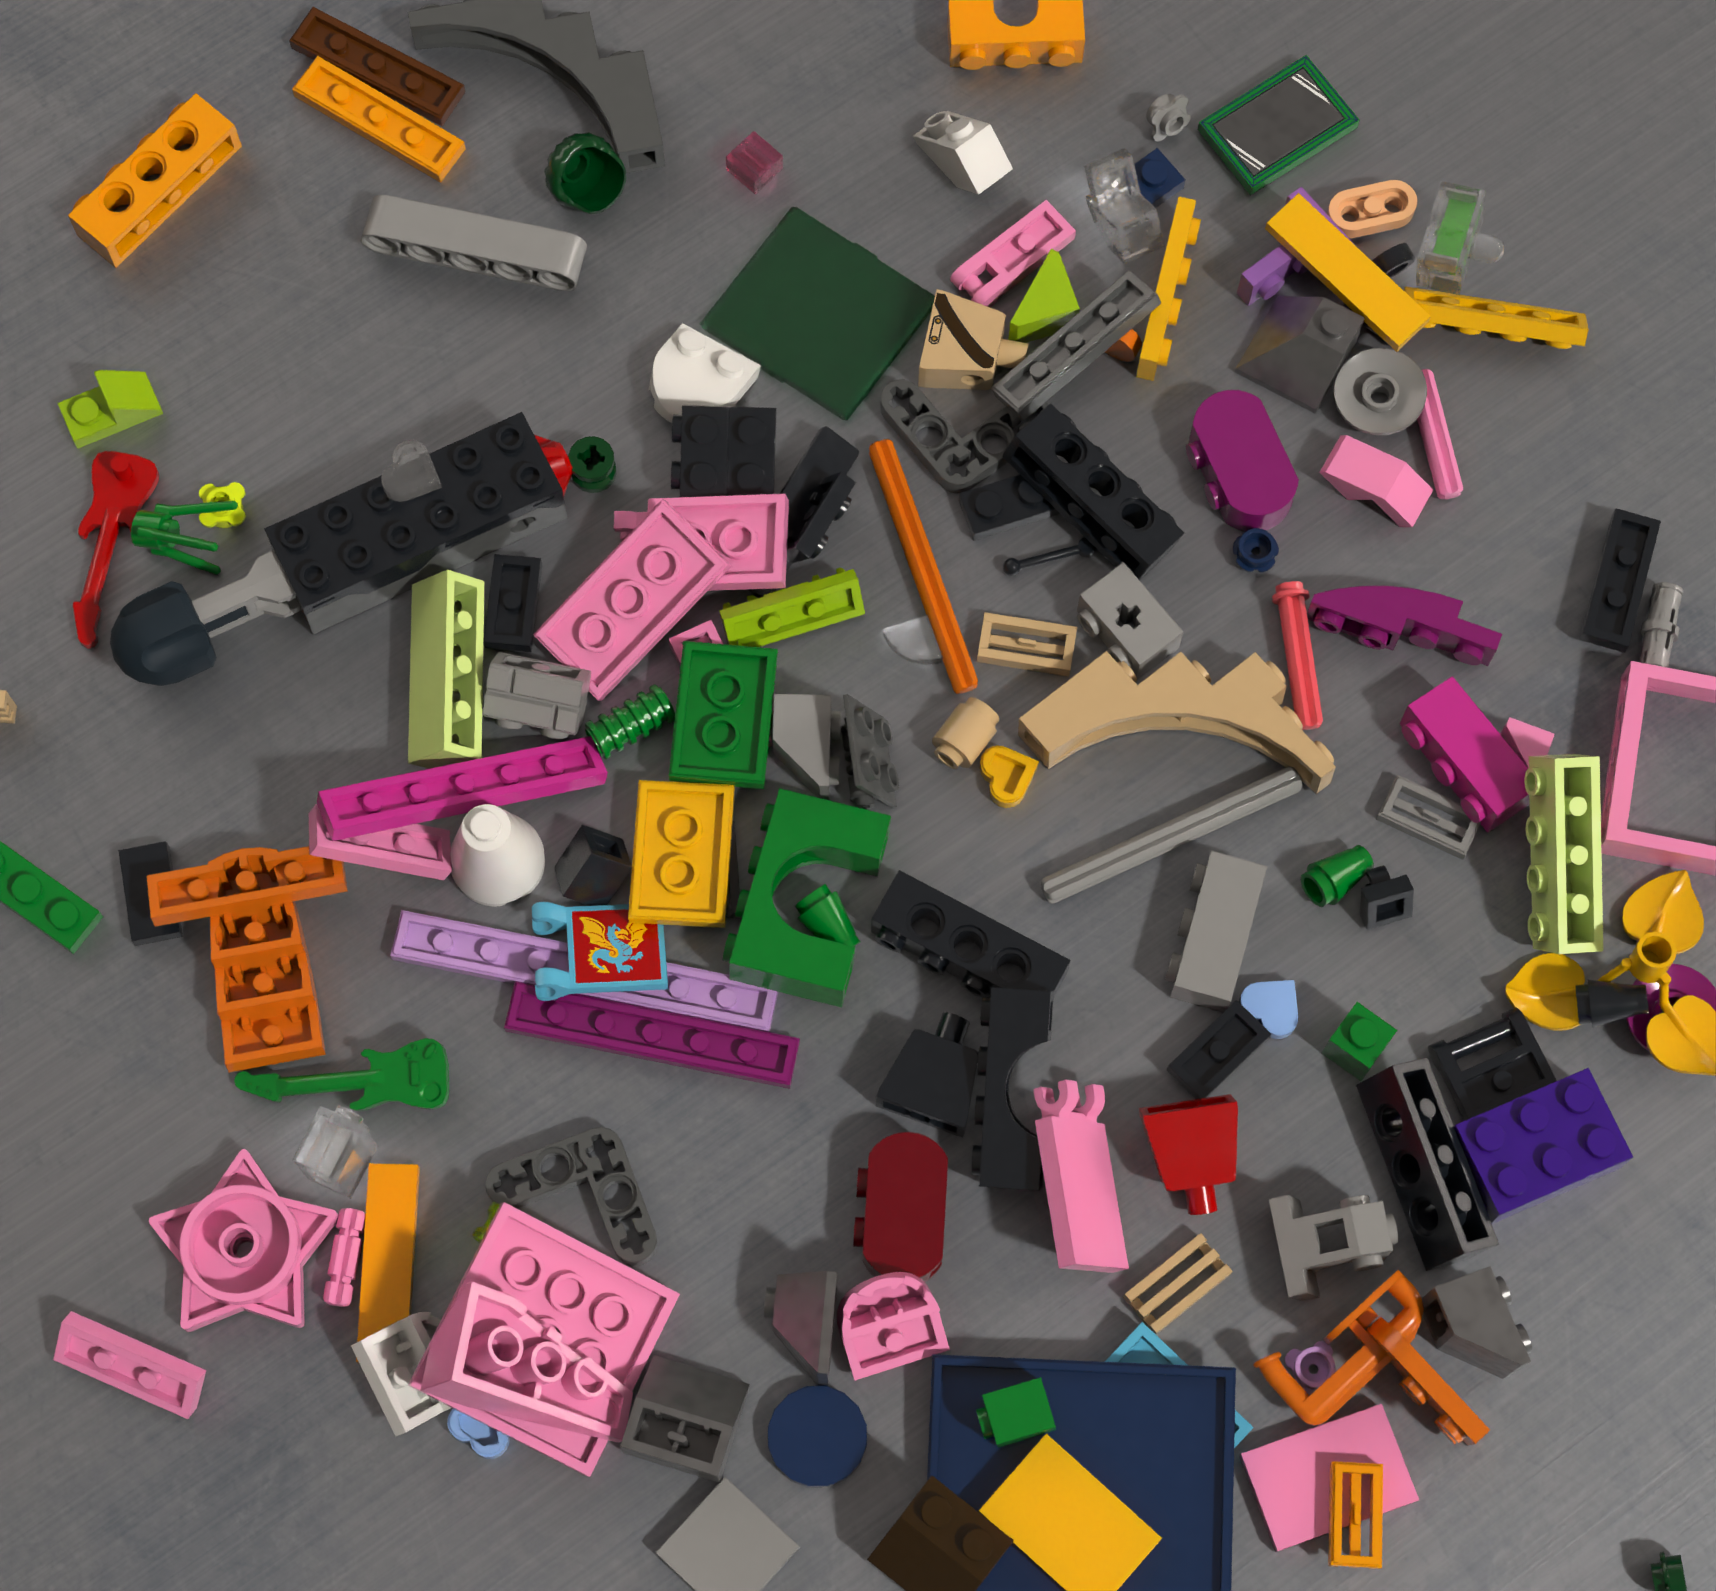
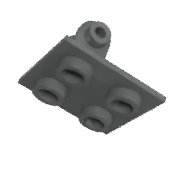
M845 694L843 695L846 717L844 718L845 724L841 726L844 751H846L844 754L845 760L852 762L851 765L846 767L847 774L853 775L848 777L850 800L856 802V807L866 810L874 808L875 800L877 799L892 808L897 807L895 791L899 788V779L894 765L890 762L888 746H891L893 742L890 725L883 716L850 695Z

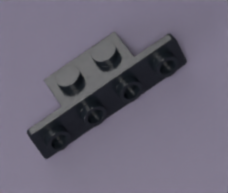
M827 426L818 430L779 493L786 494L789 500L786 573L793 563L810 558L814 559L819 555L828 541L829 537L825 533L833 520L837 521L844 515L852 501L848 495L856 482L848 477L847 473L858 457L859 450ZM747 589L758 598L776 591V589Z

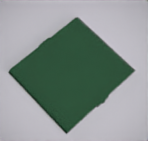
M791 207L700 322V325L708 333L748 359L761 365V370L781 383H787L840 419L848 421L930 314L935 296L877 259L878 256L858 243H852L798 207Z

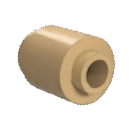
M974 697L968 698L965 703H959L932 738V743L936 748L934 751L935 756L952 769H957L959 766L970 768L997 732L995 726L999 722V716L989 705Z

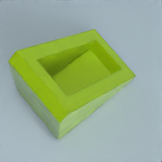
M1051 249L1010 322L1008 340L1028 343L1052 336L1079 313L1080 307L1059 252Z

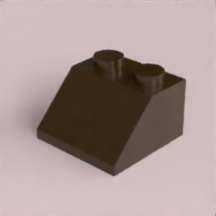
M931 1475L867 1560L905 1591H976L1014 1540Z

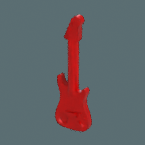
M104 451L98 453L92 463L93 501L80 523L78 534L82 540H85L95 528L100 529L81 599L80 601L73 602L78 639L82 646L87 649L95 647L98 643L96 630L102 612L99 602L120 526L128 527L131 532L134 516L141 510V507L152 495L159 482V472L155 464L151 460L138 455Z

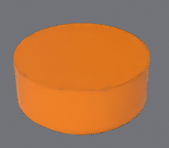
M1131 329L1107 349L1105 353L1121 361H1133L1142 347L1141 338Z

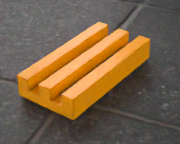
M1332 1461L1330 1463L1328 1566L1381 1569L1383 1464ZM1343 1473H1350L1349 1555H1341ZM1361 1474L1370 1475L1369 1556H1360Z

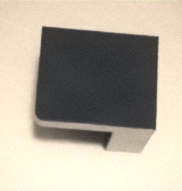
M581 825L555 865V873L562 896L589 906L608 905L632 869L622 838L585 825Z

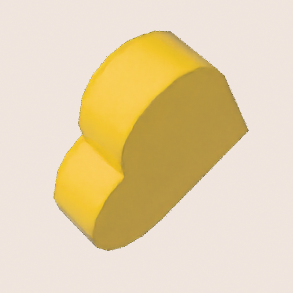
M998 745L986 749L981 756L979 768L984 780L990 783L989 795L992 801L1003 808H1011L1020 804L1038 768L1039 761L1004 746Z

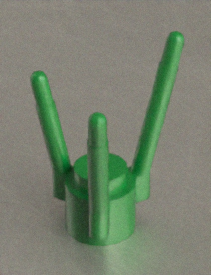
M217 501L174 506L157 503L154 512L140 510L134 516L131 527L132 543L137 547L151 549L153 555L169 557L197 569L218 575L221 572L219 566L173 548L177 544L215 552L218 550L217 543L180 535L179 523L177 520H173L172 517L235 510L238 508V503L236 501Z

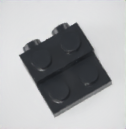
M682 405V415L673 414L672 442L681 443V461H672L671 489H680V497L774 494L777 408Z

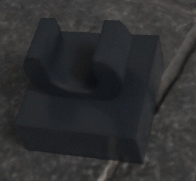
M1384 865L1366 870V876L1370 883L1361 888L1360 916L1366 929L1370 930L1412 917L1414 888L1407 874L1391 879Z

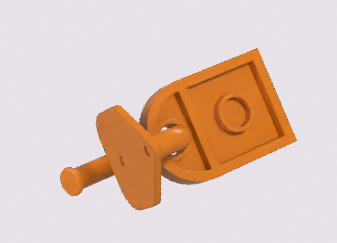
M1399 1269L1323 1339L1329 1345L1348 1328L1364 1346L1311 1395L1286 1370L1279 1359L1282 1356L1279 1351L1253 1363L1254 1368H1259L1273 1390L1302 1421L1309 1425H1321L1326 1422L1390 1362L1404 1377L1398 1383L1401 1389L1418 1406L1426 1402L1439 1415L1434 1424L1454 1445L1456 1443L1459 1444L1461 1441L1467 1446L1474 1445L1490 1431L1484 1422L1410 1344L1414 1340L1422 1321L1424 1305L1416 1287ZM1387 1290L1404 1307L1389 1323L1382 1317L1375 1320L1378 1315L1370 1307Z

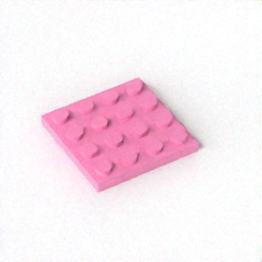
M503 1202L491 1221L433 1337L466 1284L475 1282L517 1298L528 1307L527 1314L545 1328L553 1327L564 1336L561 1340L583 1359L590 1357L629 1390L633 1391L680 1294ZM430 1343L408 1386L418 1391L421 1390ZM420 1391L586 1477L591 1476L608 1440L466 1407Z

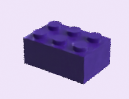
M1589 1068L1454 1126L1491 1224L1619 1170L1633 1158Z

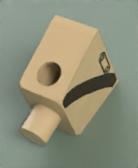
M936 289L919 365L918 387L989 390L993 386L997 366L1012 369L1027 357L1029 344L1003 339L1006 315L1003 312Z

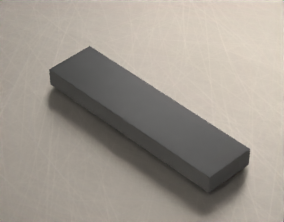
M1130 270L1127 271L991 387L995 397L1020 420L1024 421L1161 304L1158 294Z

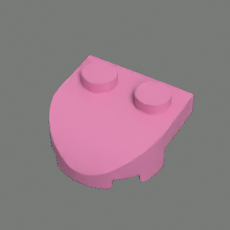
M907 1272L879 1275L859 1283L842 1298L837 1310V1325L854 1381L930 1357L932 1354L936 1355L950 1350L939 1313L940 1308L929 1287L921 1278Z

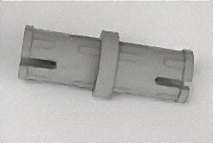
M1660 582L1659 585L1657 583L1653 585L1647 620L1641 626L1640 633L1644 638L1639 662L1669 668L1673 642L1678 640L1680 632L1677 626L1678 611L1683 595V588L1668 582Z

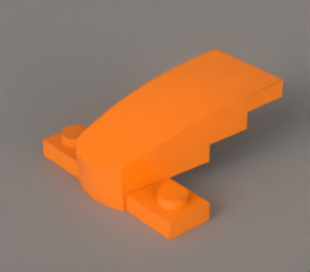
M309 846L279 852L277 849L255 847L241 848L222 854L209 861L207 865L147 875L150 916L155 927L210 917L211 962L215 968L217 1013L221 1020L224 1059L228 1072L326 1055L312 968L295 901L348 892L344 862L309 855Z

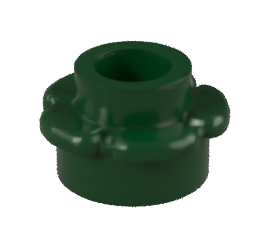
M1664 1551L1660 1552L1661 1563L1651 1564L1655 1591H1687L1681 1555L1665 1557Z

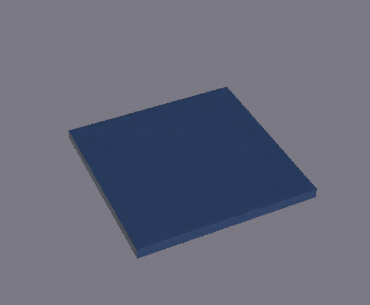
M932 1354L927 1480L931 1475L979 1512L981 1507L1045 1435L1042 1434L998 1448L995 1437L984 1439L976 1412V1409L985 1407L982 1395L1041 1377L1056 1426L1055 1431L1047 1434L1162 1537L1159 1543L1117 1591H1231L1235 1367ZM1012 1542L976 1591L1066 1590Z

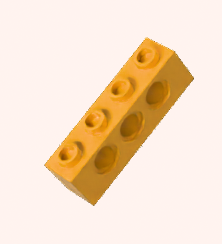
M197 93L186 103L178 104L171 111L168 120L154 133L144 136L136 150L123 163L114 165L106 174L104 181L94 191L78 199L72 212L68 214L77 236L117 268L242 147L235 125ZM184 144H193L187 150L177 151ZM160 174V177L154 181H145L151 175ZM120 205H129L121 212H113Z

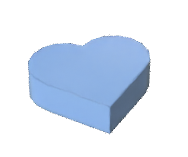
M1294 980L1256 982L1248 985L1243 990L1239 1003L1271 1033L1270 1037L1272 1039L1287 1038L1293 1033L1298 1023Z
M455 1409L451 1410L447 1426L456 1440L462 1443H470L472 1449L485 1459L497 1458L507 1450L510 1437Z

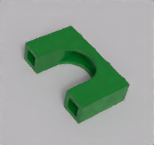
M779 788L775 804L767 803L762 816L760 831L767 832L763 847L754 846L748 866V874L754 875L750 891L742 889L738 899L735 917L742 918L738 934L729 933L726 940L722 961L729 962V980L842 1008L854 966L855 947L810 936L793 929L778 914L773 903V896L780 882L789 873L811 864H827L878 877L890 834V815Z

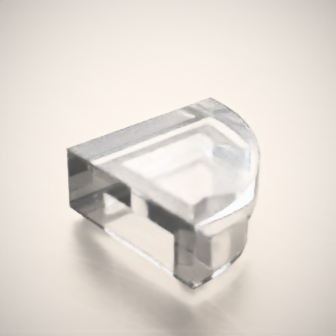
M928 615L883 629V636L887 644L903 659L922 665L942 663L943 657Z

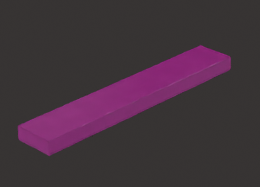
M515 982L504 1026L505 1032L788 1089L791 1087L800 1045V1038L580 994H569L555 1000L541 1001L536 997L535 985Z

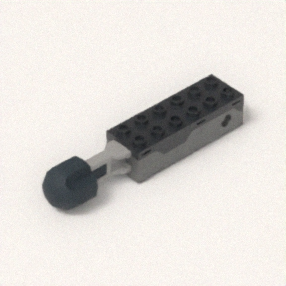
M522 412L264 528L273 551L257 557L248 575L240 580L193 601L182 584L174 581L137 596L122 608L111 630L110 645L114 661L124 674L136 681L164 686L179 683L213 667L217 657L210 638L260 615L268 614L286 618L302 611L314 635L412 590V584L447 569L453 571L566 519L564 495L573 473L570 460L561 443L534 435Z

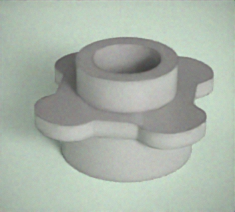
M1172 94L1162 95L1148 108L1146 118L1154 127L1151 136L1155 141H1162L1167 135L1173 136L1178 134L1189 123L1191 116L1186 112L1189 100L1185 95H1178L1176 97Z

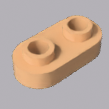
M1383 181L1337 193L1330 201L1327 215L1348 238H1357L1407 225L1413 218L1416 210L1417 195L1413 188L1403 181ZM1394 205L1399 209V211L1390 212L1385 208V206ZM1350 214L1355 217L1356 221H1345L1342 215Z

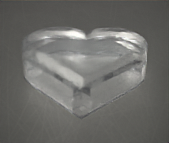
M406 440L396 446L392 454L393 463L385 468L381 477L384 492L390 499L399 502L408 501L442 488L440 479L424 444L416 440Z

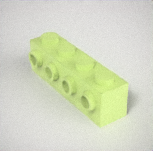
M448 569L412 584L408 764L428 769L482 758L484 581Z
M1579 754L1529 756V768L1526 770L1524 783L1530 803V817L1526 821L1525 830L1531 849V865L1527 870V885L1532 895V913L1528 918V933L1533 941V949L1555 954L1603 951L1600 756Z

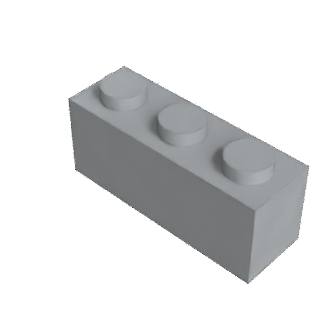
M1211 851L1206 865L1197 863L1190 886V891L1198 893L1194 910L1185 907L1177 934L1186 938L1182 955L1172 953L1165 977L1166 981L1174 983L1170 998L1224 1012L1229 1008L1267 866Z

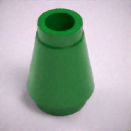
M1356 845L1353 848L1313 862L1307 866V872L1301 875L1302 888L1315 905L1319 907H1324L1327 904L1336 905L1366 875V870L1374 868L1373 859L1363 846Z
M826 884L814 890L795 905V908L801 915L797 919L816 937L854 947L861 942L856 936V932L837 891L832 893Z

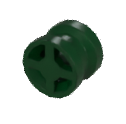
M596 436L577 440L571 446L568 454L572 465L573 473L571 478L574 484L582 491L588 493H599L608 489L616 477V463L610 444ZM591 458L590 462H588L587 464L584 463Z

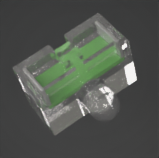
M1441 181L1431 212V226L1426 228L1417 256L1416 286L1460 295L1471 259L1495 263L1502 258L1505 251L1502 240L1493 235L1480 233L1484 220L1486 190Z

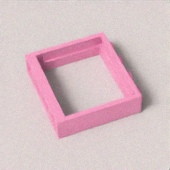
M1631 661L1620 679L1601 812V853L1716 876V846L1627 829L1646 690L1716 703V677Z

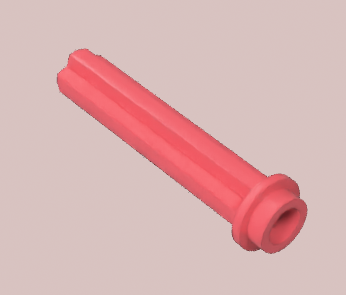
M1285 582L1275 587L1276 593L1272 596V602L1279 607L1294 712L1302 723V730H1312L1321 726L1323 717L1305 604L1310 595L1309 591L1304 589L1302 582Z

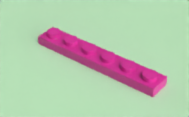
M589 736L318 791L317 805L331 840L336 841L465 814L474 807L483 804L503 806L603 785L606 782L608 772L592 737Z

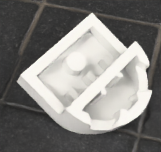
M682 323L656 354L648 390H651L655 400V410L664 419L672 423L673 414L682 415V405L735 406L757 380L761 365Z
M431 1312L414 1313L351 1345L395 1437L451 1409V1407L408 1386L441 1321L439 1318L430 1316Z

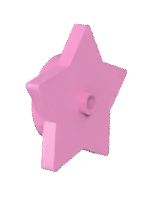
M242 1149L211 1194L199 1202L149 1218L148 1222L184 1267L181 1328L186 1332H192L244 1310L296 1328H302L305 1322L303 1266L336 1225L338 1213L333 1209L280 1197L252 1155L246 1149ZM244 1242H252L254 1245L251 1252L239 1258L237 1254L238 1247Z

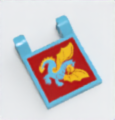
M550 902L535 903L532 906L533 932L537 935H549L567 928L569 972L550 967L539 968L536 971L535 993L537 999L551 1001L569 994L668 989L664 925L629 923V904L564 907Z

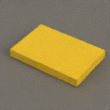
M639 780L628 912L629 923L726 927L735 795L734 785Z
M1047 1433L979 1510L991 1523L1014 1540L1013 1543L1066 1591H1117L1162 1539Z

